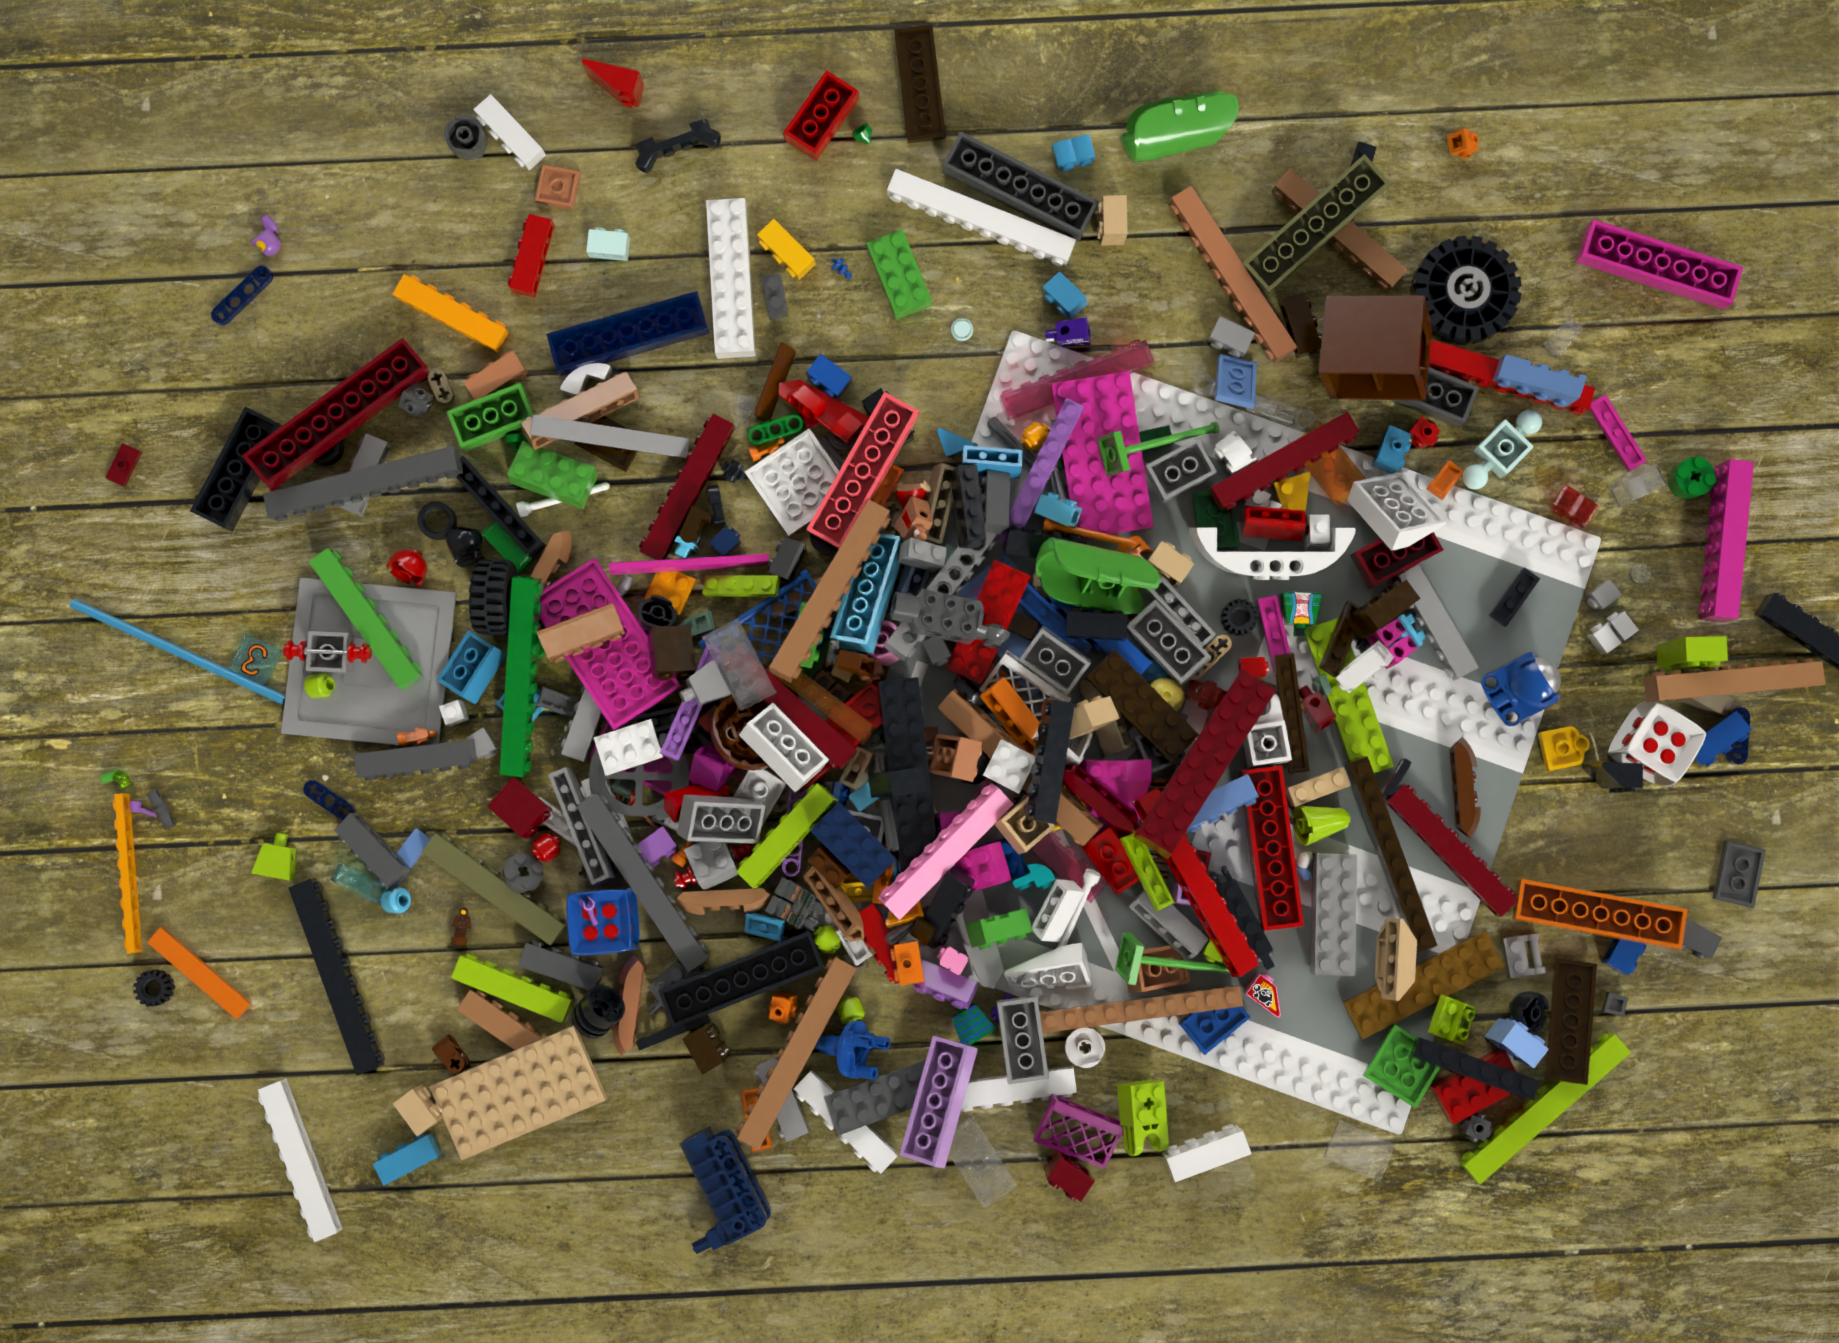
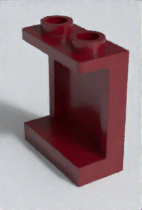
M514 776L487 806L513 831L525 839L531 838L536 834L537 827L542 822L548 820L551 815L550 812L553 810L529 790L524 782Z

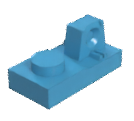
M748 912L746 913L744 932L781 941L783 940L786 922L766 915Z

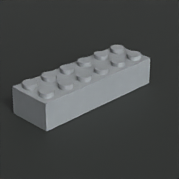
M1312 853L1310 973L1314 975L1355 976L1357 854Z

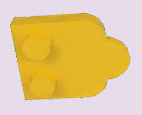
M1572 726L1538 733L1546 771L1580 765L1584 760V753L1588 751L1590 746L1589 740L1584 735H1580L1579 731Z

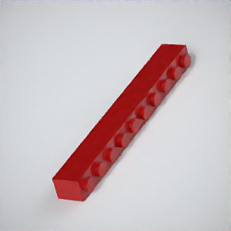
M1431 340L1429 367L1455 376L1457 379L1465 382H1475L1479 387L1489 386L1495 388V391L1500 393H1513V396L1517 398H1530L1537 404H1550L1554 409L1561 410L1564 408L1570 410V413L1575 415H1582L1590 410L1595 387L1584 385L1578 400L1569 406L1559 407L1554 405L1552 401L1538 400L1535 398V395L1529 393L1521 394L1515 388L1499 386L1498 382L1493 381L1499 359Z
M1158 788L1150 790L1132 801L1142 821H1144L1162 793ZM1185 833L1169 859L1164 856L1163 858L1231 976L1241 977L1259 965L1257 954L1249 947L1246 935L1239 930L1236 918L1228 911L1225 899L1219 895L1216 890V883L1213 879L1209 878L1205 864L1198 859L1197 851L1189 843Z

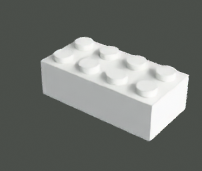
M774 703L770 704L748 722L739 734L794 792H797L813 778L829 761Z
M1229 1124L1222 1127V1131L1216 1133L1215 1131H1210L1203 1134V1138L1197 1140L1196 1138L1184 1141V1145L1179 1147L1177 1145L1169 1146L1165 1152H1162L1170 1176L1175 1182L1251 1155L1243 1130L1237 1125Z

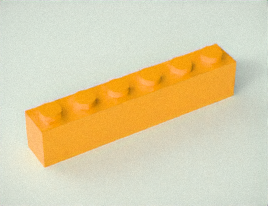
M403 274L392 293L398 300L490 350L499 353L509 335V332L505 329L506 325L497 320L495 322L490 321L488 315L481 311L478 313L472 311V307L464 302L461 304L455 302V298L447 293L444 295L438 293V289L431 284L425 286L421 283L422 280L414 275L409 277Z

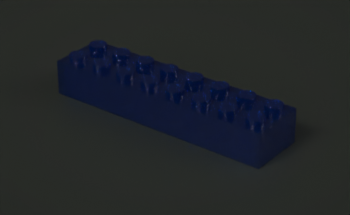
M695 291L547 333L546 335L556 371L560 376H564L587 364H606L710 334L699 294Z

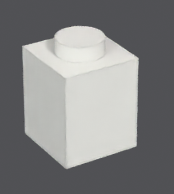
M456 700L439 706L444 723L447 726H453L469 720L463 701Z

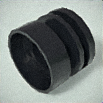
M605 985L595 986L574 1006L571 1012L572 1022L578 1032L585 1037L592 1039L601 1038L623 1018L625 1004L622 997L613 988Z

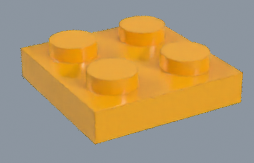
M678 571L656 572L644 599L651 598L654 595L665 597L673 603L672 606L677 610V614L681 616L697 580Z

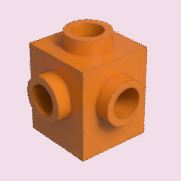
M1463 128L1447 136L1450 155L1465 159L1471 157L1472 153L1479 151V138L1476 132Z
M778 991L774 994L768 1005V1011H770L769 1019L775 1020L778 1024H788L796 1018L799 1010L797 1006L798 995L784 991Z

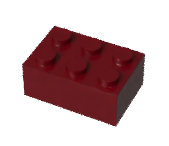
M1055 1150L1043 1168L1048 1183L1057 1190L1059 1187L1062 1188L1065 1195L1074 1202L1076 1199L1082 1202L1095 1182L1089 1170L1065 1153Z

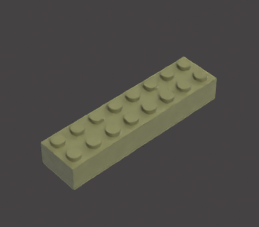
M1364 154L1243 262L1244 267L1268 294L1271 293L1389 188L1391 183Z

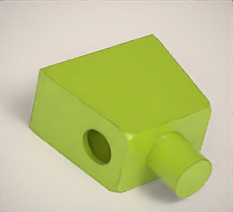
M276 833L274 844H262L251 874L295 880L296 848L286 846L288 834Z

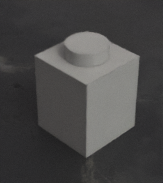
M1609 579L1599 584L1585 596L1588 599L1587 603L1589 606L1599 611L1606 608L1622 594Z
M483 727L466 737L467 740H475L478 758H485L487 760L496 755L495 751L499 749L488 728Z

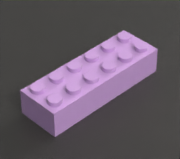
M937 1036L932 1037L900 1150V1156L934 1167L945 1168L978 1048Z

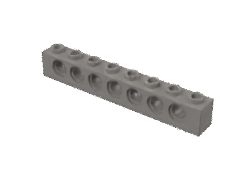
M986 532V541L980 546V550L959 548L958 546L926 590L938 592L939 588H943L947 594L957 596L963 588L960 586L964 580L967 582L973 575L972 568L975 565L979 567L985 558L983 556L986 550L990 552L996 544L994 539L997 534ZM966 558L970 564L964 565L960 559ZM955 573L958 576V580L951 579L949 574ZM901 622L886 642L884 648L904 661L906 657L911 658L917 648L914 646L917 642L922 643L927 636L911 633L909 624ZM910 634L913 641H906L903 635Z

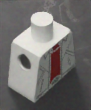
M1327 514L1305 515V552H1325L1330 544V516Z

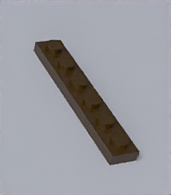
M1294 653L1273 655L1278 697L1280 699L1283 720H1285L1292 760L1287 762L1288 773L1307 772L1310 770Z

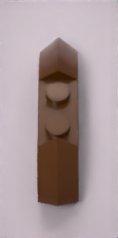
M1461 737L1450 748L1455 825L1457 830L1471 838L1478 827L1481 815V807H1475L1478 797L1477 792L1474 791L1473 784L1476 782V774L1472 771V767H1477V761L1471 746Z

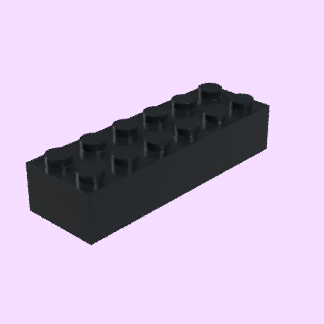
M245 407L190 512L233 532L260 481L258 475L248 465L242 455L283 425Z

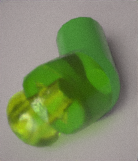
M119 769L100 775L103 784L115 781L119 783L120 787L125 788L131 783L128 774Z

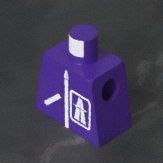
M1087 318L1056 322V329L1045 330L1046 342L1057 341L1059 347L1091 345L1090 326Z

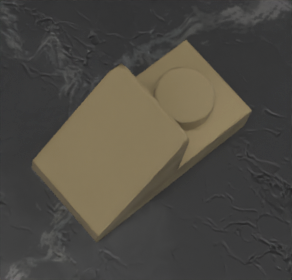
M856 746L857 753L848 762L839 780L840 783L854 790H858L869 781L867 772L876 756Z

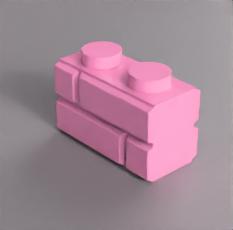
M951 945L942 946L937 955L940 965L947 969L950 968V971L957 975L961 974L968 962V955L957 951Z

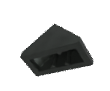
M697 721L694 724L683 752L695 754L704 743L714 747L710 732L701 722Z

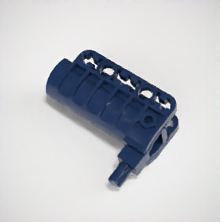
M709 1126L681 1141L679 1145L717 1220L715 1227L709 1229L705 1233V1237L692 1243L694 1252L698 1254L710 1247L714 1251L723 1245L731 1244L764 1227L772 1210L735 1134L731 1130H722L714 1135Z

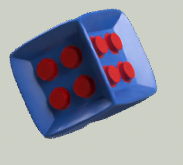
M631 888L568 893L566 907L569 946L573 956L617 953L627 950L633 951L639 948L637 897ZM587 896L595 902L593 911L598 924L594 926L587 910L579 904L580 899H582L585 905H587L589 902Z

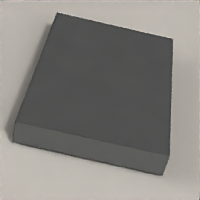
M1724 841L1712 899L1754 908L1766 850Z

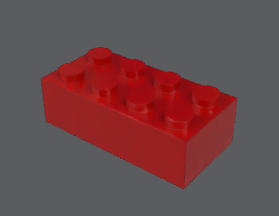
M826 70L783 132L784 140L817 161L859 101V91Z
M1497 1048L1479 1058L1517 1072L1506 1051ZM1454 1073L1448 1074L1429 1086L1447 1121L1452 1124H1456L1510 1095Z

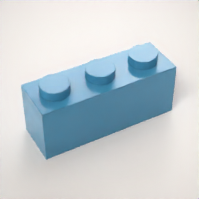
M964 445L961 465H977L978 476H984L987 470L1010 473V479H1019L1022 469L1023 450Z
M422 1133L413 1138L415 1142L409 1145L407 1142H404L395 1147L396 1152L389 1154L387 1151L377 1157L379 1161L375 1162L373 1166L383 1186L442 1155L432 1133L428 1135Z

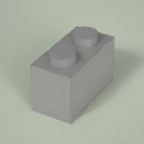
M1220 316L1207 342L1211 343L1210 345L1216 349L1221 350L1222 348L1228 351V354L1233 357L1243 358L1255 332Z
M909 538L901 544L898 563L936 572L944 567L947 548L915 538Z

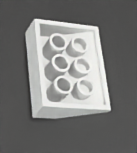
M1402 472L1356 481L1353 483L1347 501L1391 551L1412 545L1446 525L1447 522Z

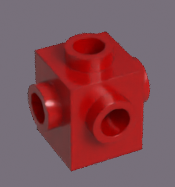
M1421 416L1408 433L1411 434L1410 439L1414 446L1425 449L1427 446L1432 447L1439 439L1437 435L1441 430L1437 428L1438 426L1435 422Z

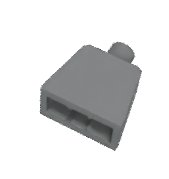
M712 660L687 678L685 682L688 688L679 692L684 703L694 699L698 706L724 699L732 694L715 660Z

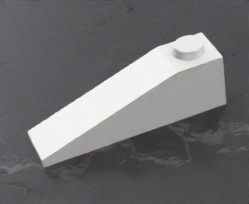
M1082 943L1058 947L1004 971L1009 987L1034 988L1036 985H1047L1048 989H1054V986H1066V989L1070 990L1092 987L1087 955Z

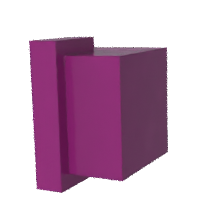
M704 743L694 755L688 780L717 792L730 778L731 772L736 767L726 762L714 747Z

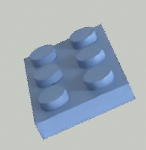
M1219 354L1217 358L1215 400L1253 409L1256 396L1257 363Z

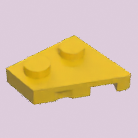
M1310 471L1282 480L1281 482L1273 483L1278 502L1282 504L1281 509L1303 510L1306 512Z

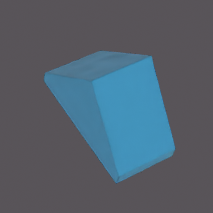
M938 427L937 433L946 457L954 458L961 455L964 445L978 446L973 441Z

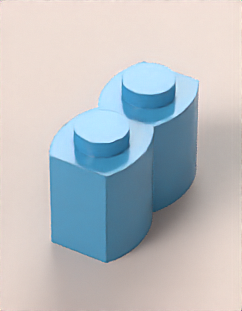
M1090 134L1052 144V152L1057 170L1067 172L1072 170L1074 166L1081 165V167H1086L1095 161L1096 156Z

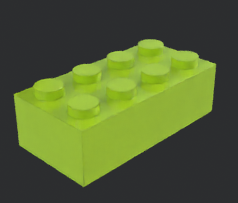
M1727 636L1683 637L1656 645L1657 668H1665V672L1689 669L1700 670L1712 666H1720V662L1728 661Z

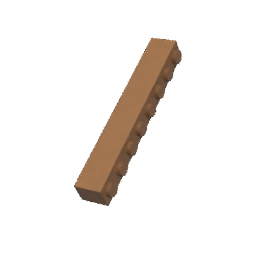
M1291 168L1276 183L1272 190L1275 198L1286 203L1289 210L1294 214H1298L1319 195L1314 188ZM1352 221L1329 240L1336 251L1346 255L1347 260L1351 264H1356L1361 268V272L1366 277H1371L1376 281V285L1382 290L1389 292L1407 272L1403 265Z

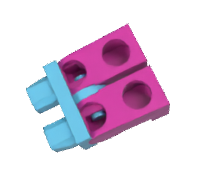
M1410 613L1407 615L1402 614L1366 637L1371 646L1380 640L1394 656L1390 664L1384 666L1386 669L1401 662L1423 644L1422 641L1426 635L1420 629L1416 631L1411 625L1415 623V619Z

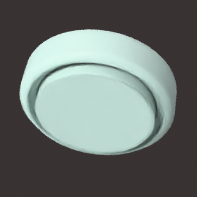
M957 319L951 326V334L958 341H966L973 334V326L967 319Z

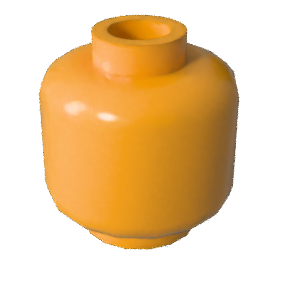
M1033 422L1022 431L1021 442L1029 451H1039L1050 429L1044 423Z

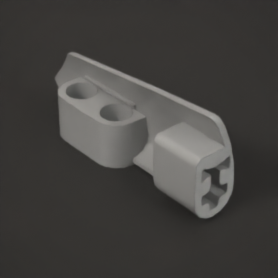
M980 889L973 891L971 896L965 900V908L956 918V927L981 986L994 989L1004 971L997 942L990 943L991 947L979 950L978 946L971 948L965 925L990 918L983 891Z

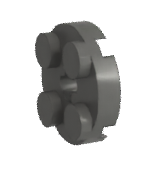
M518 852L510 857L504 865L502 873L505 884L508 888L518 893H525V891L529 890L533 891L542 881L544 866L534 856ZM519 870H526L528 876H520Z

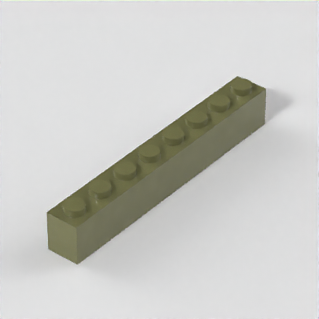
M435 833L421 853L549 945H553L567 926L564 922L565 918L558 913L553 915L548 911L549 907L541 901L535 902L532 899L533 895L529 892L518 893L508 888L505 884V879L499 876L501 872L492 866L490 868L485 866V861L479 856H471L467 853L469 849L460 843L458 845L453 843V838L447 833Z

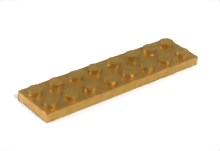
M1482 931L1417 964L1415 982L1399 1001L1381 999V992L1376 985L1342 1003L1360 1038L1365 1039L1437 1002L1440 994L1449 996L1504 968V965L1487 932Z

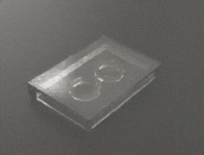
M1338 1120L1323 1157L1381 1182L1395 1144Z

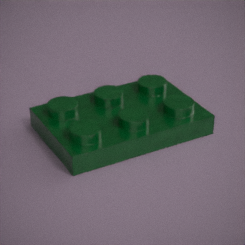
M1209 491L1193 492L1197 528H1217V549L1239 547L1235 507L1228 511L1226 508L1220 511Z

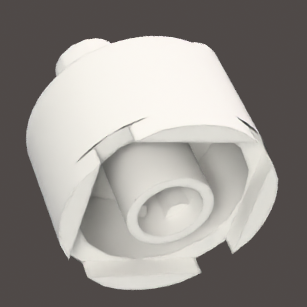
M1235 431L1214 445V455L1220 462L1224 461L1226 463V470L1231 476L1257 462L1256 458L1251 459L1250 454H1252V451L1239 435L1235 437Z

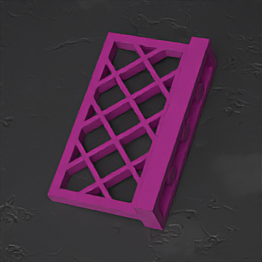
M1051 1094L1048 1100L1050 1104L1033 1137V1141L1105 1169L1121 1135L1123 1136V1125H1120V1120ZM1052 1112L1060 1113L1062 1119L1051 1123L1050 1116ZM1072 1119L1078 1120L1080 1126L1069 1130L1066 1122ZM1064 1123L1066 1132L1055 1135L1053 1127ZM1090 1126L1095 1127L1097 1133L1086 1137L1084 1129ZM1051 1129L1053 1137L1046 1140L1040 1138L1043 1131ZM1081 1130L1084 1138L1073 1142L1071 1134ZM1108 1133L1114 1134L1112 1141L1104 1144L1102 1136ZM1069 1136L1071 1144L1064 1147L1060 1146L1058 1140ZM1099 1137L1102 1145L1091 1149L1088 1141ZM1086 1143L1088 1151L1078 1153L1075 1147ZM1104 1150L1105 1155L1102 1161L1094 1159L1093 1153Z

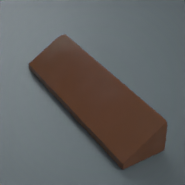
M784 342L780 343L754 412L755 417L762 421L771 420L779 399V383L785 382L796 351Z

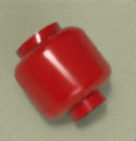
M544 833L532 842L533 848L530 850L539 862H549L560 854L559 846L561 842L556 835L551 836L548 833Z

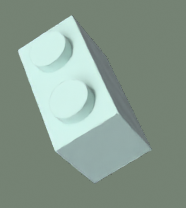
M596 227L595 230L589 229L586 252L590 258L628 261L630 246L628 233L621 229H615L614 231H606V229Z

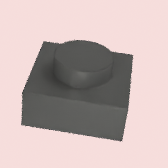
M1606 992L1602 1011L1624 1017L1628 997Z

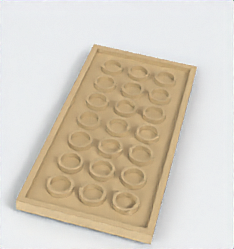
M575 1025L430 1086L436 1103L443 1110L441 1115L461 1160L607 1100V1096Z

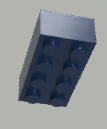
M840 802L811 830L867 888L897 860Z

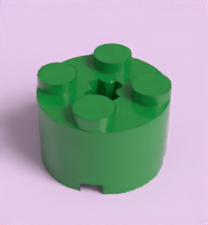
M1690 457L1675 464L1671 468L1668 478V486L1671 492L1677 497L1689 500L1707 493L1716 483L1715 471L1712 465L1703 457Z

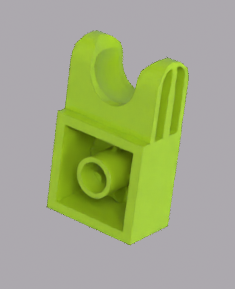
M1149 1079L1117 1084L1120 1125H1123L1125 1151L1130 1156L1141 1154L1147 1135L1153 1149L1160 1152L1167 1150L1169 1138L1164 1081Z

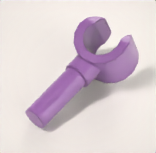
M130 801L129 809L131 812L145 813L157 817L153 811L141 808L142 802Z
M587 896L589 899L588 904L585 905L582 899H580L579 904L587 910L594 926L598 924L593 911L595 902Z

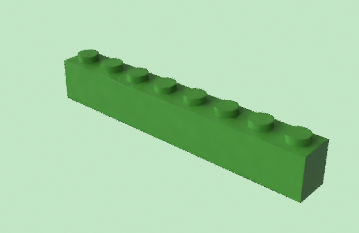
M326 548L308 562L372 649L398 688L402 690L407 689L423 677L420 672L423 669L416 660L412 661L409 656L411 655L409 649L399 643V635L394 629H389L387 626L388 620L382 613L379 614L375 609L377 605L371 597L367 598L364 594L366 590L359 581L356 583L353 578L354 573L350 567H345L341 562L343 560L341 554L337 550L334 551Z

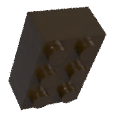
M1407 579L1401 583L1396 581L1364 603L1363 606L1351 613L1353 617L1347 623L1358 638L1363 640L1385 626L1421 598Z
M711 1022L700 1026L682 1039L702 1075L725 1062L730 1056L728 1054L730 1049L727 1043L720 1040L718 1036L720 1031L716 1024H711Z

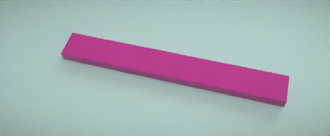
M768 554L614 562L609 563L610 575L758 567L767 566L769 558Z

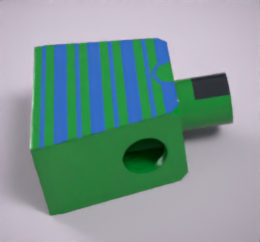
M976 1003L970 1005L968 1010L965 1008H955L958 1013L951 1017L960 1043L970 1046L996 1030L993 1023Z

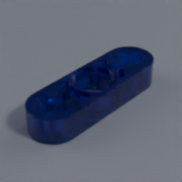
M1742 707L1734 708L1731 713L1737 711L1740 715H1743V719L1750 726L1749 711ZM1749 737L1741 743L1736 741L1732 744L1733 749L1726 753V759L1730 764L1740 765L1746 762L1748 758ZM1733 745H1742V747L1737 748L1733 747ZM1733 753L1741 755V758L1736 759L1733 757Z
M310 780L305 783L303 787L304 794L337 818L344 820L348 816H343L344 812L336 808L338 805L342 808L349 807L348 812L356 813V808L353 804L321 782ZM317 785L316 790L324 793L321 796L317 793H311L310 786ZM327 795H332L335 798L332 806L325 804V797Z

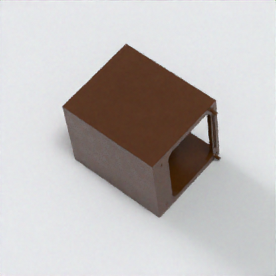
M1326 296L1319 374L1330 399L1426 400V393H1432V390H1427L1432 322L1425 296Z

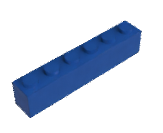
M1051 596L1049 597L1050 605L1057 612L1060 610L1065 615V620L1067 611H1071L1073 608L1080 609L1079 606L1067 604ZM1089 608L1088 610H1083V612H1090V613H1091V610H1095V609H1090V608ZM1127 638L1125 641L1090 639L1094 643L1092 646L1099 653L1104 652L1108 656L1115 649L1140 675L1152 664Z

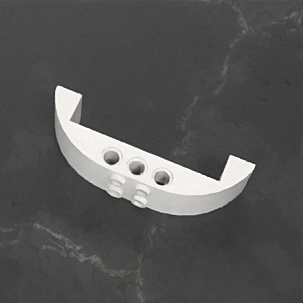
M1189 528V534L1196 548L1206 560L1224 571L1239 575L1253 576V579L1270 580V576H1272V579L1289 580V576L1316 573L1334 563L1350 545L1355 535V528H1330V544L1325 552L1217 551V528ZM1251 562L1253 563V568H1252V569H1250V563H1251Z

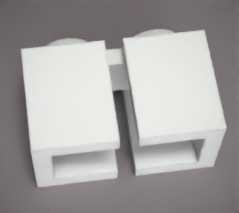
M1625 611L1621 613L1613 612L1606 617L1608 621L1603 625L1599 623L1590 629L1592 633L1587 635V637L1600 655L1609 653L1620 645L1622 640L1625 641L1639 631Z

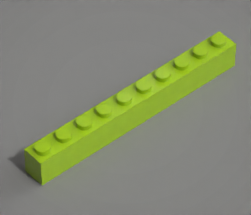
M1610 1032L1603 1033L1597 1038L1598 1042L1591 1046L1588 1085L1552 1081L1550 1084L1542 1086L1538 1089V1094L1533 1100L1524 1101L1523 1107L1519 1111L1512 1112L1507 1117V1121L1503 1125H1497L1485 1141L1480 1140L1473 1151L1470 1150L1462 1156V1160L1459 1163L1475 1182L1482 1184L1631 1053L1616 1034Z

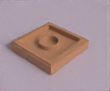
M542 164L534 200L535 203L573 210L581 172Z

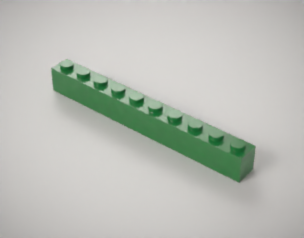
M512 577L499 775L524 777L532 769L530 753L533 750V741H531V733H533L535 727L532 717L536 709L534 694L537 691L535 674L538 672V663H536V656L540 650V645L537 643V632L541 630L539 615L542 613L540 595L543 594L544 590L543 583H541L542 578Z

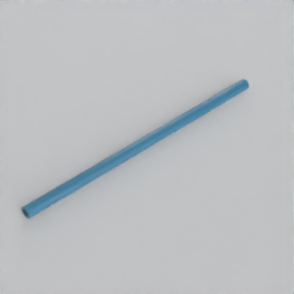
M73 599L70 603V607L275 702L285 703L286 695L77 599Z

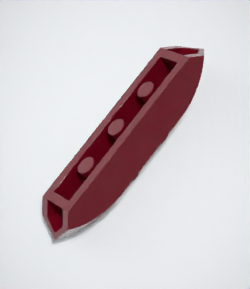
M1076 763L1065 764L1063 784L1072 795H1077L1084 804H1088L1093 808L1097 815L1105 818V822L1110 826L1128 833L1137 832L1138 815Z

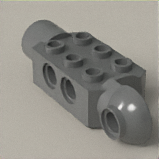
M922 589L917 596L896 592L893 598L890 619L908 623L911 633L965 644H971L975 639H980L984 641V646L990 648H1001V644L1011 634L1009 631L1004 630V627L1001 625H982L984 607L979 600Z

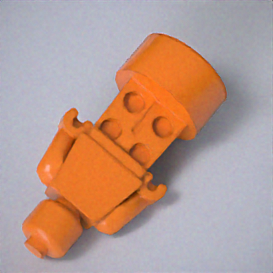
M780 437L777 441L773 439L758 446L748 447L753 462L760 460L764 454H772L779 446L785 444V439Z
M415 728V732H398L399 748L408 747L411 743H417V746H420L423 742H427L429 738H435L437 732L435 730L428 732L426 728Z

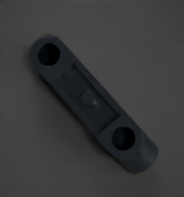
M707 119L697 120L689 123L691 131L657 144H655L653 137L639 142L636 145L639 156L635 165L640 171L650 173L656 160L663 156L670 157L677 151L689 150L693 145L699 143L712 149L717 148L721 141V134L711 129Z

